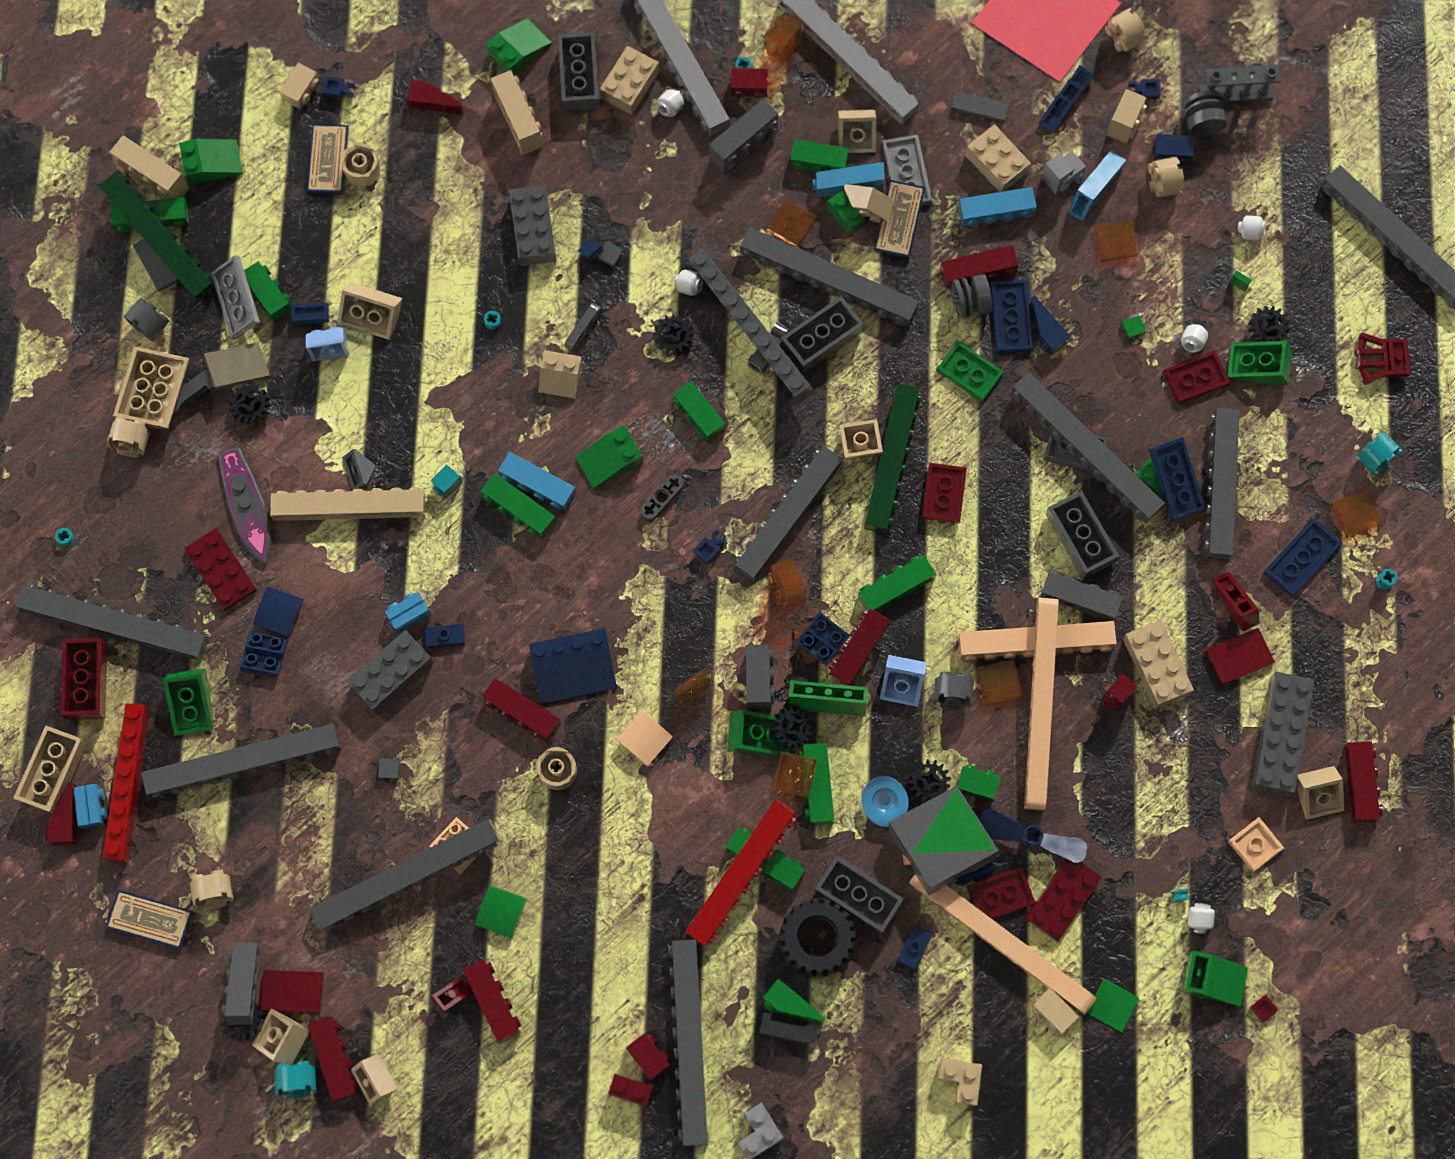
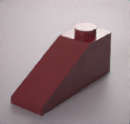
M410 80L407 96L409 108L463 114L462 103L428 82Z
M1230 572L1212 579L1230 615L1242 631L1260 624L1259 609Z
M68 783L48 822V828L45 830V838L51 845L77 844V816L73 788L77 787V785L74 783Z

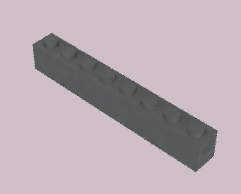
M1216 408L1214 414L1210 416V425H1213V432H1210L1209 443H1212V450H1209L1208 461H1211V468H1208L1207 472L1210 486H1207L1206 496L1209 497V504L1206 505L1205 514L1208 515V522L1205 523V533L1208 535L1207 540L1204 542V552H1207L1206 558L1230 560L1233 556L1240 410Z
M825 446L814 453L811 464L804 466L801 471L802 476L799 480L795 479L790 486V492L784 494L779 500L780 505L778 508H773L769 513L767 523L760 525L757 530L758 535L755 539L751 538L745 546L747 548L746 551L736 557L734 561L736 563L735 570L753 583L842 465V458Z

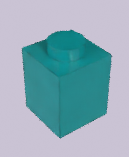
M446 464L431 479L432 489L439 496L443 494L447 498L462 483L461 477Z

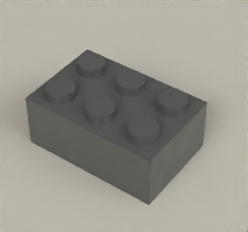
M769 644L746 645L747 711L770 710V704H774V688H770V685H774V669H770V666H773V650H769Z

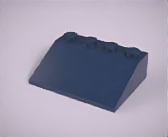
M605 628L529 644L541 705L617 689Z

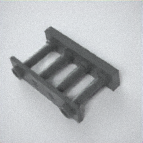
M1277 64L1206 69L1207 85L1199 86L1198 92L1218 91L1222 95L1223 104L1273 101L1272 83H1281L1280 67Z

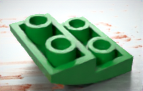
M489 885L475 925L512 938L527 898Z

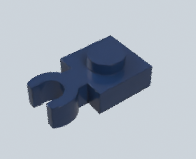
M326 76L322 94L323 96L341 98V95L345 94L348 98H354V93L348 90L351 88L356 89V85L353 82L344 84V79Z
M1141 79L1140 84L1135 81L1129 82L1128 88L1132 87L1135 89L1132 92L1141 94L1146 99H1160V79Z
M718 530L712 533L711 540L705 537L693 550V553L707 565L720 552L717 546L723 545L726 541L725 536L721 540L715 538L719 534Z

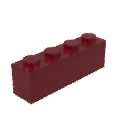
M1013 245L942 261L940 272L945 289H952V280L956 279L959 280L961 285V279L966 278L970 285L971 277L984 274L988 281L996 279L997 276H1011L1017 272L1019 264Z
M872 608L869 611L865 610L860 617V620H862L859 627L855 626L849 635L852 637L849 643L845 642L839 651L841 653L839 659H834L829 667L831 670L829 674L847 686L852 685L891 623L890 619Z
M497 678L493 679L482 695L485 706L491 710L496 708L501 712L500 715L509 721L510 719L515 720L519 728L524 731L529 729L533 732L532 735L540 741L544 739L548 742L561 723L558 717Z
M1372 741L1348 742L1344 746L1352 823L1377 822L1382 817V806L1379 805L1378 801L1380 787L1376 783V778L1378 777V768L1374 764L1376 749L1372 746Z
M483 959L465 968L463 972L497 1042L500 1044L520 1034L519 1028L522 1025L518 1017H513L510 1011L513 1009L509 998L504 999L501 993L504 991L500 980L495 981L493 974L496 972L491 962L487 963Z
M328 1016L309 1023V1031L332 1101L338 1102L357 1095V1089L360 1087L356 1078L351 1073L353 1064L350 1057H346L345 1050H347L345 1040L344 1038L340 1039L338 1031H341L338 1019L334 1020V1017Z

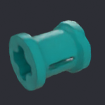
M1392 569L1383 570L1376 578L1378 588L1382 590L1390 589L1398 579L1397 573Z

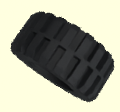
M812 899V901L806 900L801 902L800 905L794 906L787 913L781 924L779 945L785 961L790 964L793 970L796 969L800 974L809 975L813 978L818 976L827 977L832 973L835 974L847 964L855 947L856 932L848 913L840 908L841 906L838 904L834 905L826 899L824 901ZM811 920L825 921L835 931L836 944L833 950L825 956H810L800 947L798 940L799 932L803 925Z

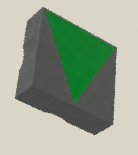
M957 786L889 822L888 831L902 854L910 861L914 873L929 896L952 884L962 875L974 872L996 860L998 856V848Z

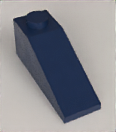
M1034 295L1031 298L1030 307L1040 347L1045 353L1048 352L1052 356L1069 343L1070 336Z

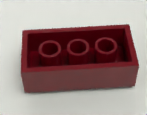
M102 638L63 639L60 716L66 720L105 719L107 643Z

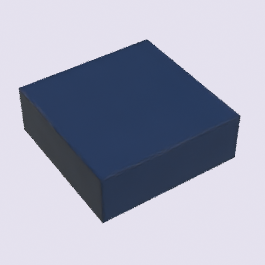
M591 239L578 252L582 257L591 262L603 252V248Z

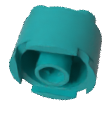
M1384 431L1378 434L1375 440L1370 441L1357 455L1358 457H1356L1375 476L1384 471L1391 464L1390 461L1399 456L1403 451Z
M309 1061L297 1062V1065L289 1066V1064L277 1065V1070L274 1071L275 1094L277 1098H281V1095H287V1099L310 1096V1091L314 1094L317 1092L315 1067L309 1065Z

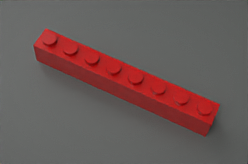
M125 703L103 859L108 862L128 863L150 715V709L142 704Z
M774 800L685 931L687 934L704 946L714 942L718 936L716 933L720 926L724 927L729 920L727 915L730 910L735 911L741 902L738 900L741 894H746L752 886L749 882L753 877L757 878L763 870L761 865L764 860L769 861L774 854L772 849L775 844L779 845L784 839L785 835L783 832L787 827L791 828L795 823L796 818L794 816L796 812L779 800Z

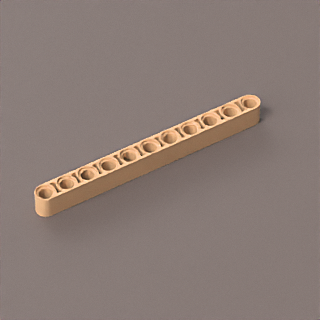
M1038 598L1025 810L1045 811L1058 599Z
M916 874L909 881V884L1048 989L1051 988L1060 998L1080 1013L1086 1015L1097 998L948 886L929 896Z

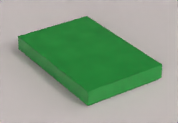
M957 341L936 369L938 373L980 402L984 401L1004 374L1001 369L960 341Z

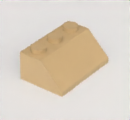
M350 282L342 290L337 323L389 340L400 315L402 298Z

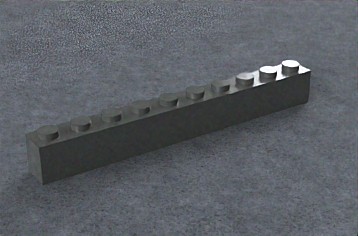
M1339 165L1323 181L1321 185L1323 191L1327 195H1331L1340 207L1345 208L1354 220H1358L1367 232L1372 233L1380 244L1385 245L1391 251L1394 257L1399 258L1407 269L1412 270L1418 275L1420 281L1431 287L1434 294L1443 298L1446 304L1455 310V270Z
M749 227L740 245V253L745 258H753L763 266L775 268L779 273L792 275L794 279L808 282L810 286L816 289L826 290L832 296H842L846 302L858 304L866 311H874L882 318H890L900 326H909L917 310L918 300Z
M702 248L688 260L694 269L700 274L704 282L799 404L813 394L814 390L706 251Z
M1030 372L1013 386L1011 393L1014 400L1018 403L1021 402L1025 406L1026 411L1039 420L1043 428H1048L1052 432V436L1058 442L1061 441L1071 455H1076L1081 465L1089 468L1093 472V476L1098 481H1102L1111 494H1116L1120 498V502L1126 508L1129 507L1138 520H1143L1147 523L1162 509L1165 503Z
M33 584L22 586L15 605L21 612L202 661L209 641L204 635L205 633L200 630L193 629V632L188 631L182 625L175 624V627L170 626L166 621L160 619L152 621L150 617L139 614L137 617L124 609H121L119 612L106 604H102L101 607L95 605V602L84 599V602L79 601L73 595L66 594V597L61 596L55 590L48 589V591H43L41 587Z
M333 723L142 772L146 795L153 799H161L165 797V794L172 793L175 795L183 793L184 789L191 788L196 790L202 788L204 784L216 785L222 783L224 779H239L241 775L247 773L255 775L260 773V770L267 768L268 770H275L280 768L279 765H294L302 759L314 760L318 758V755H334L338 750H341L337 727Z
M487 819L309 909L319 930H332L337 927V922L344 920V922L350 921L355 918V913L361 911L363 914L373 909V904L379 902L381 905L391 900V895L397 893L399 896L409 891V886L415 884L417 887L427 882L425 878L431 875L435 878L445 873L443 869L449 866L453 869L462 864L461 860L467 857L471 860L480 855L479 851L485 848L489 851L497 847V842L501 841L491 819Z
M696 940L672 941V946H669V959L673 958V966H670V979L674 978L675 986L671 987V999H675L676 1007H672V1018L677 1021V1027H673V1037L678 1039V1047H674L675 1060H679V1068H675L676 1080H680V1088H676L677 1101H681V1109H678V1121H682L683 1130H679V1142H683L684 1147L708 1145Z

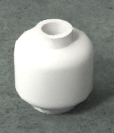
M672 89L666 90L657 100L658 111L664 116H675L684 106L681 93Z
M1247 215L1238 224V233H1241L1242 238L1245 240H1260L1262 236H1265L1266 221H1263L1261 216Z
M682 270L679 275H676L674 284L679 293L694 296L702 290L703 279L698 272Z
M1189 325L1181 337V344L1188 352L1201 351L1208 339V333L1201 325Z
M1195 903L1193 907L1189 908L1188 926L1194 928L1196 933H1206V930H1210L1214 926L1215 911L1208 904Z

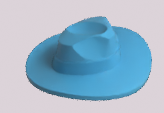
M881 776L874 778L865 786L861 798L862 807L867 817L875 824L889 827L890 821L907 813L908 796L904 787L896 779Z

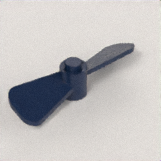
M987 809L980 816L979 821L991 839L1022 842L1024 846L1031 849L1039 846L1072 863H1080L1085 859L1087 844L1080 838L1043 833V830L1037 825L1026 827L994 809Z

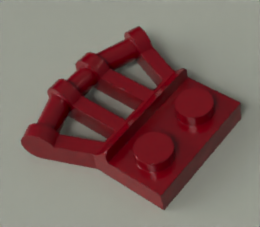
M1366 333L1359 334V343L1354 351V355L1357 357L1355 366L1363 378V385H1368L1383 377H1405L1411 374L1407 339H1381ZM1367 342L1382 346V348L1365 349ZM1382 355L1383 361H1365L1364 356ZM1366 368H1384V371L1370 376Z

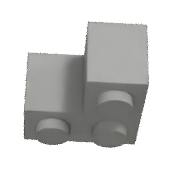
M1073 151L1064 157L1059 153L1045 164L1042 180L1056 195L1060 191H1066L1072 182L1081 180L1084 177L1086 166Z
M762 1102L744 1113L755 1132L739 1141L738 1144L747 1159H753L782 1140L783 1136Z

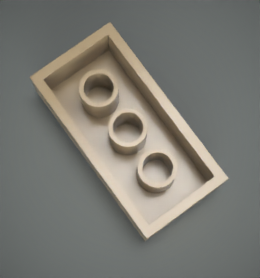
M510 70L491 78L494 96L522 156L542 148L541 140H544L541 133L542 128L540 123L536 122L534 118L535 113L527 103L528 99L525 92L521 91V84L517 75L513 76Z
M124 135L111 149L110 154L113 158L112 161L117 165V170L124 175L127 173L132 176V180L137 184L142 183L146 185L148 191L153 194L155 192L161 195V199L181 198L189 190L182 173Z
M1162 620L1129 632L1124 636L1125 646L1154 709L1189 696L1194 691Z
M45 726L14 799L25 805L53 814L68 783L72 780L87 743L81 738Z

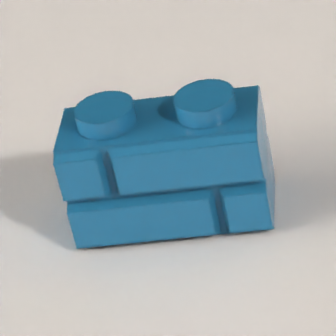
M418 592L406 595L404 601L399 604L395 602L387 607L388 610L385 611L398 634L431 616L428 607Z
M97 784L73 788L78 827L88 829L104 826L105 819L108 818L107 810L103 808L102 800H105L104 789H101Z

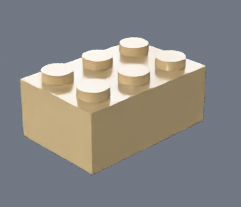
M627 46L600 87L601 99L632 115L659 74V62Z
M995 124L966 148L965 156L999 192H1005L1029 173L1031 162Z

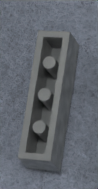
M1049 571L1040 595L1041 598L1058 599V604L1107 621L1115 620L1122 600V596H1119V593L1115 591L1102 590L1095 584L1087 585L1078 578L1072 577L1070 579L1064 577V574L1058 571Z
M233 943V950L229 951V962L231 963L230 968L227 969V981L229 983L228 987H225L224 990L226 1005L222 1007V1016L225 1017L228 1025H252L260 961L258 943Z

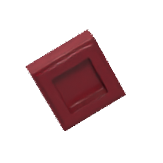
M1266 994L1249 1007L1262 1023L1278 1011Z

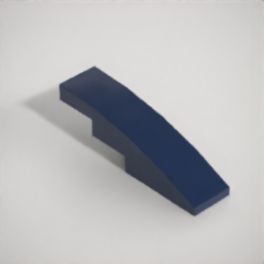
M1079 65L1060 93L1057 94L1038 124L1054 134L1082 96L1095 74Z

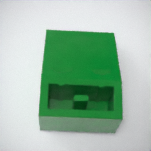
M1193 950L1188 955L1181 992L1241 1007L1248 967Z

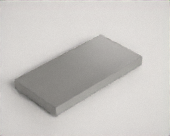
M918 135L883 140L882 147L889 179L926 187L922 205L932 204V196Z
M234 255L211 272L231 339H237L260 322L240 256Z

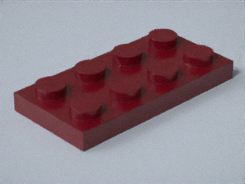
M217 528L184 548L224 611L257 591Z
M1064 859L1024 919L1054 941L1059 942L1101 879V876L1082 862L1072 863Z

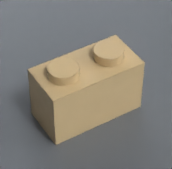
M298 63L279 91L282 100L301 109L303 105L308 103L313 90H316L319 86L320 80L317 72Z
M1051 988L1031 1006L1034 1009L1032 1011L1033 1014L1040 1020L1043 1018L1048 1023L1047 1028L1053 1034L1058 1033L1061 1035L1079 1017Z
M379 1054L362 1060L351 1069L370 1105L387 1098L398 1089Z

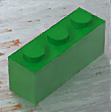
M794 139L790 167L796 170H811L814 173L846 168L848 148Z
M257 261L244 270L251 292L273 322L291 311L290 298L286 293L282 294L280 292V284L276 279L272 280L270 278L271 272L266 265L262 266Z
M692 381L673 393L674 406L677 410L684 412V418L690 425L693 424L696 427L695 431L701 439L705 438L709 442L726 429L725 422Z

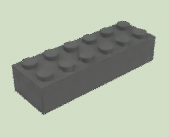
M1277 671L1271 676L1251 788L1288 797L1295 793L1315 680Z

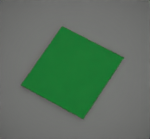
M1103 979L1095 995L1097 999L1087 1014L1123 1032L1140 998Z

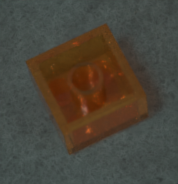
M786 11L782 16H778L774 21L772 29H768L764 34V56L783 66L802 40L803 22Z
M791 557L771 565L770 573H768L770 578L768 580L772 589L776 588V599L779 606L783 605L786 610L806 602L807 591L793 558Z

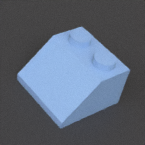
M332 327L326 331L314 330L306 334V349L312 361L349 355L347 337L343 327Z
M888 655L880 699L918 707L926 662Z

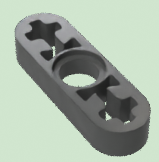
M595 303L590 305L566 339L564 347L572 352L578 347L602 311L600 306Z
M670 475L642 505L641 516L644 520H655L683 488V480L680 476ZM671 481H678V487L674 486L670 490L673 494L670 495L668 489L671 487ZM664 493L668 498L665 502H659L656 499L657 496ZM654 501L657 506L653 508V515L650 513L646 515L645 509L650 510L654 506L652 503Z

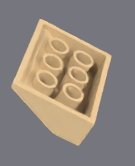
M135 346L113 414L114 418L123 417L133 422L139 420L146 424V428L169 429L190 359Z

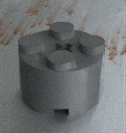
M143 298L137 300L123 316L138 332L145 333L144 336L150 341H153L169 322L167 317L156 311L157 308L153 304L146 302Z
M948 671L941 672L940 676L935 678L933 703L935 705L939 703L940 708L948 710H962V706L966 705L967 708H970L973 702L974 687L971 675L966 673L954 675Z

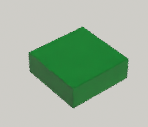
M1235 271L1229 283L1246 292L1252 279L1239 271Z
M1139 315L1121 322L1128 340L1146 334V329Z

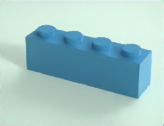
M1032 187L961 198L958 205L962 226L974 227L980 223L992 224L999 220L1011 221L1017 217L1029 218L1035 215L1037 208Z
M511 452L508 453L498 470L499 476L506 482L517 485V488L524 493L527 491L532 493L533 497L541 502L545 500L550 503L549 505L553 509L558 511L560 509L566 511L576 494V489L573 485Z

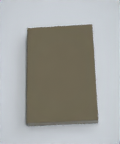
M258 342L205 353L203 356L215 390L266 379L270 376Z

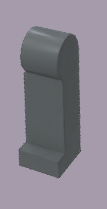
M777 322L770 331V334L781 347V337L790 330ZM758 350L748 359V367L760 375L764 373L769 365Z
M202 371L181 387L173 416L180 415L184 407L208 390L212 394L218 390L214 389L212 380L205 371Z
M763 1013L760 1034L806 1044L813 1043L818 1036L816 1028L812 1025L801 1027L771 1020L772 1014Z

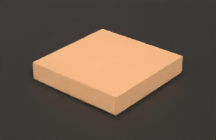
M1260 817L1228 841L1252 872H1255L1284 849Z

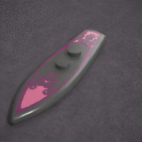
M227 449L218 454V462L226 501L234 527L250 553L262 564L266 565L271 548V526L265 502L242 449Z

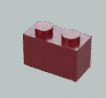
M732 68L731 96L738 98L753 96L755 98L767 97L768 69Z
M1122 674L1102 698L1104 704L1109 709H1114L1117 712L1138 686Z
M644 1033L628 1045L626 1049L649 1080L652 1081L670 1067L668 1064L670 1058L664 1051H658L655 1047L658 1043L651 1034L647 1036Z
M614 1074L608 1094L648 1107L653 1086Z

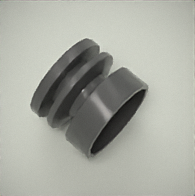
M1202 91L1185 99L1183 104L1186 110L1185 114L1189 117L1187 123L1191 135L1207 136L1215 134L1227 126V117L1223 110L1224 104L1220 92Z
M984 274L972 276L970 285L966 278L961 279V285L959 280H952V302L960 319L965 318L966 313L968 317H972L974 307L978 315L992 312L991 292Z

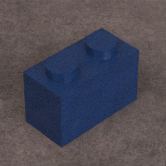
M1157 134L1154 141V161L1177 157L1180 162L1179 165L1191 163L1194 155V136Z

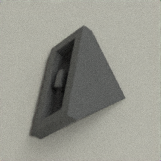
M352 449L342 459L353 490L360 489L367 484L376 466L359 451Z

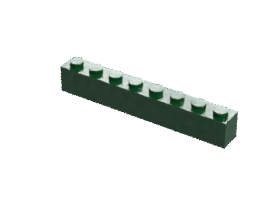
M115 171L99 187L198 301L215 287L211 283L214 279L207 271L203 273L200 270L202 265L195 257L191 259L188 256L190 251L183 243L179 245L176 242L178 237L171 229L167 231L164 228L166 223L159 215L157 217L153 215L154 209L148 202L143 203L141 201L142 195L138 190L129 187L130 181L124 174L120 176Z
M897 383L882 448L883 454L880 456L864 526L866 530L886 534L887 528H892L894 518L890 517L891 511L896 510L898 500L894 498L896 493H900L902 482H898L899 476H904L906 465L902 463L904 458H908L910 447H907L908 440L912 441L914 432L911 429V424L916 423L918 412H915L916 405L920 406L922 397L919 394V387Z

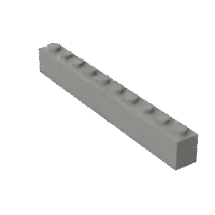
M634 0L636 11L644 17L643 23L647 29L650 28L654 43L658 42L662 57L667 58L669 70L676 74L677 77L675 79L678 86L683 87L684 96L688 102L691 101L695 116L700 117V124L703 130L708 131L709 135L712 136L730 127L729 117L663 0Z
M778 0V6L901 125L918 111L919 103L916 97L906 92L905 87L901 83H897L891 73L887 70L885 71L875 58L872 59L868 55L867 50L863 46H859L850 34L847 35L843 31L842 26L831 19L827 11L820 9L815 0Z

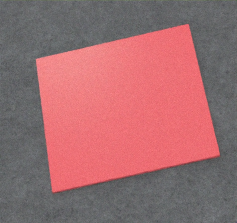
M989 0L971 24L1058 82H1061L1118 9L1121 2L1118 0Z

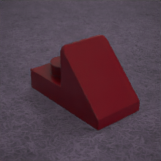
M459 977L430 998L442 1013H449L455 1005L469 997L472 992Z

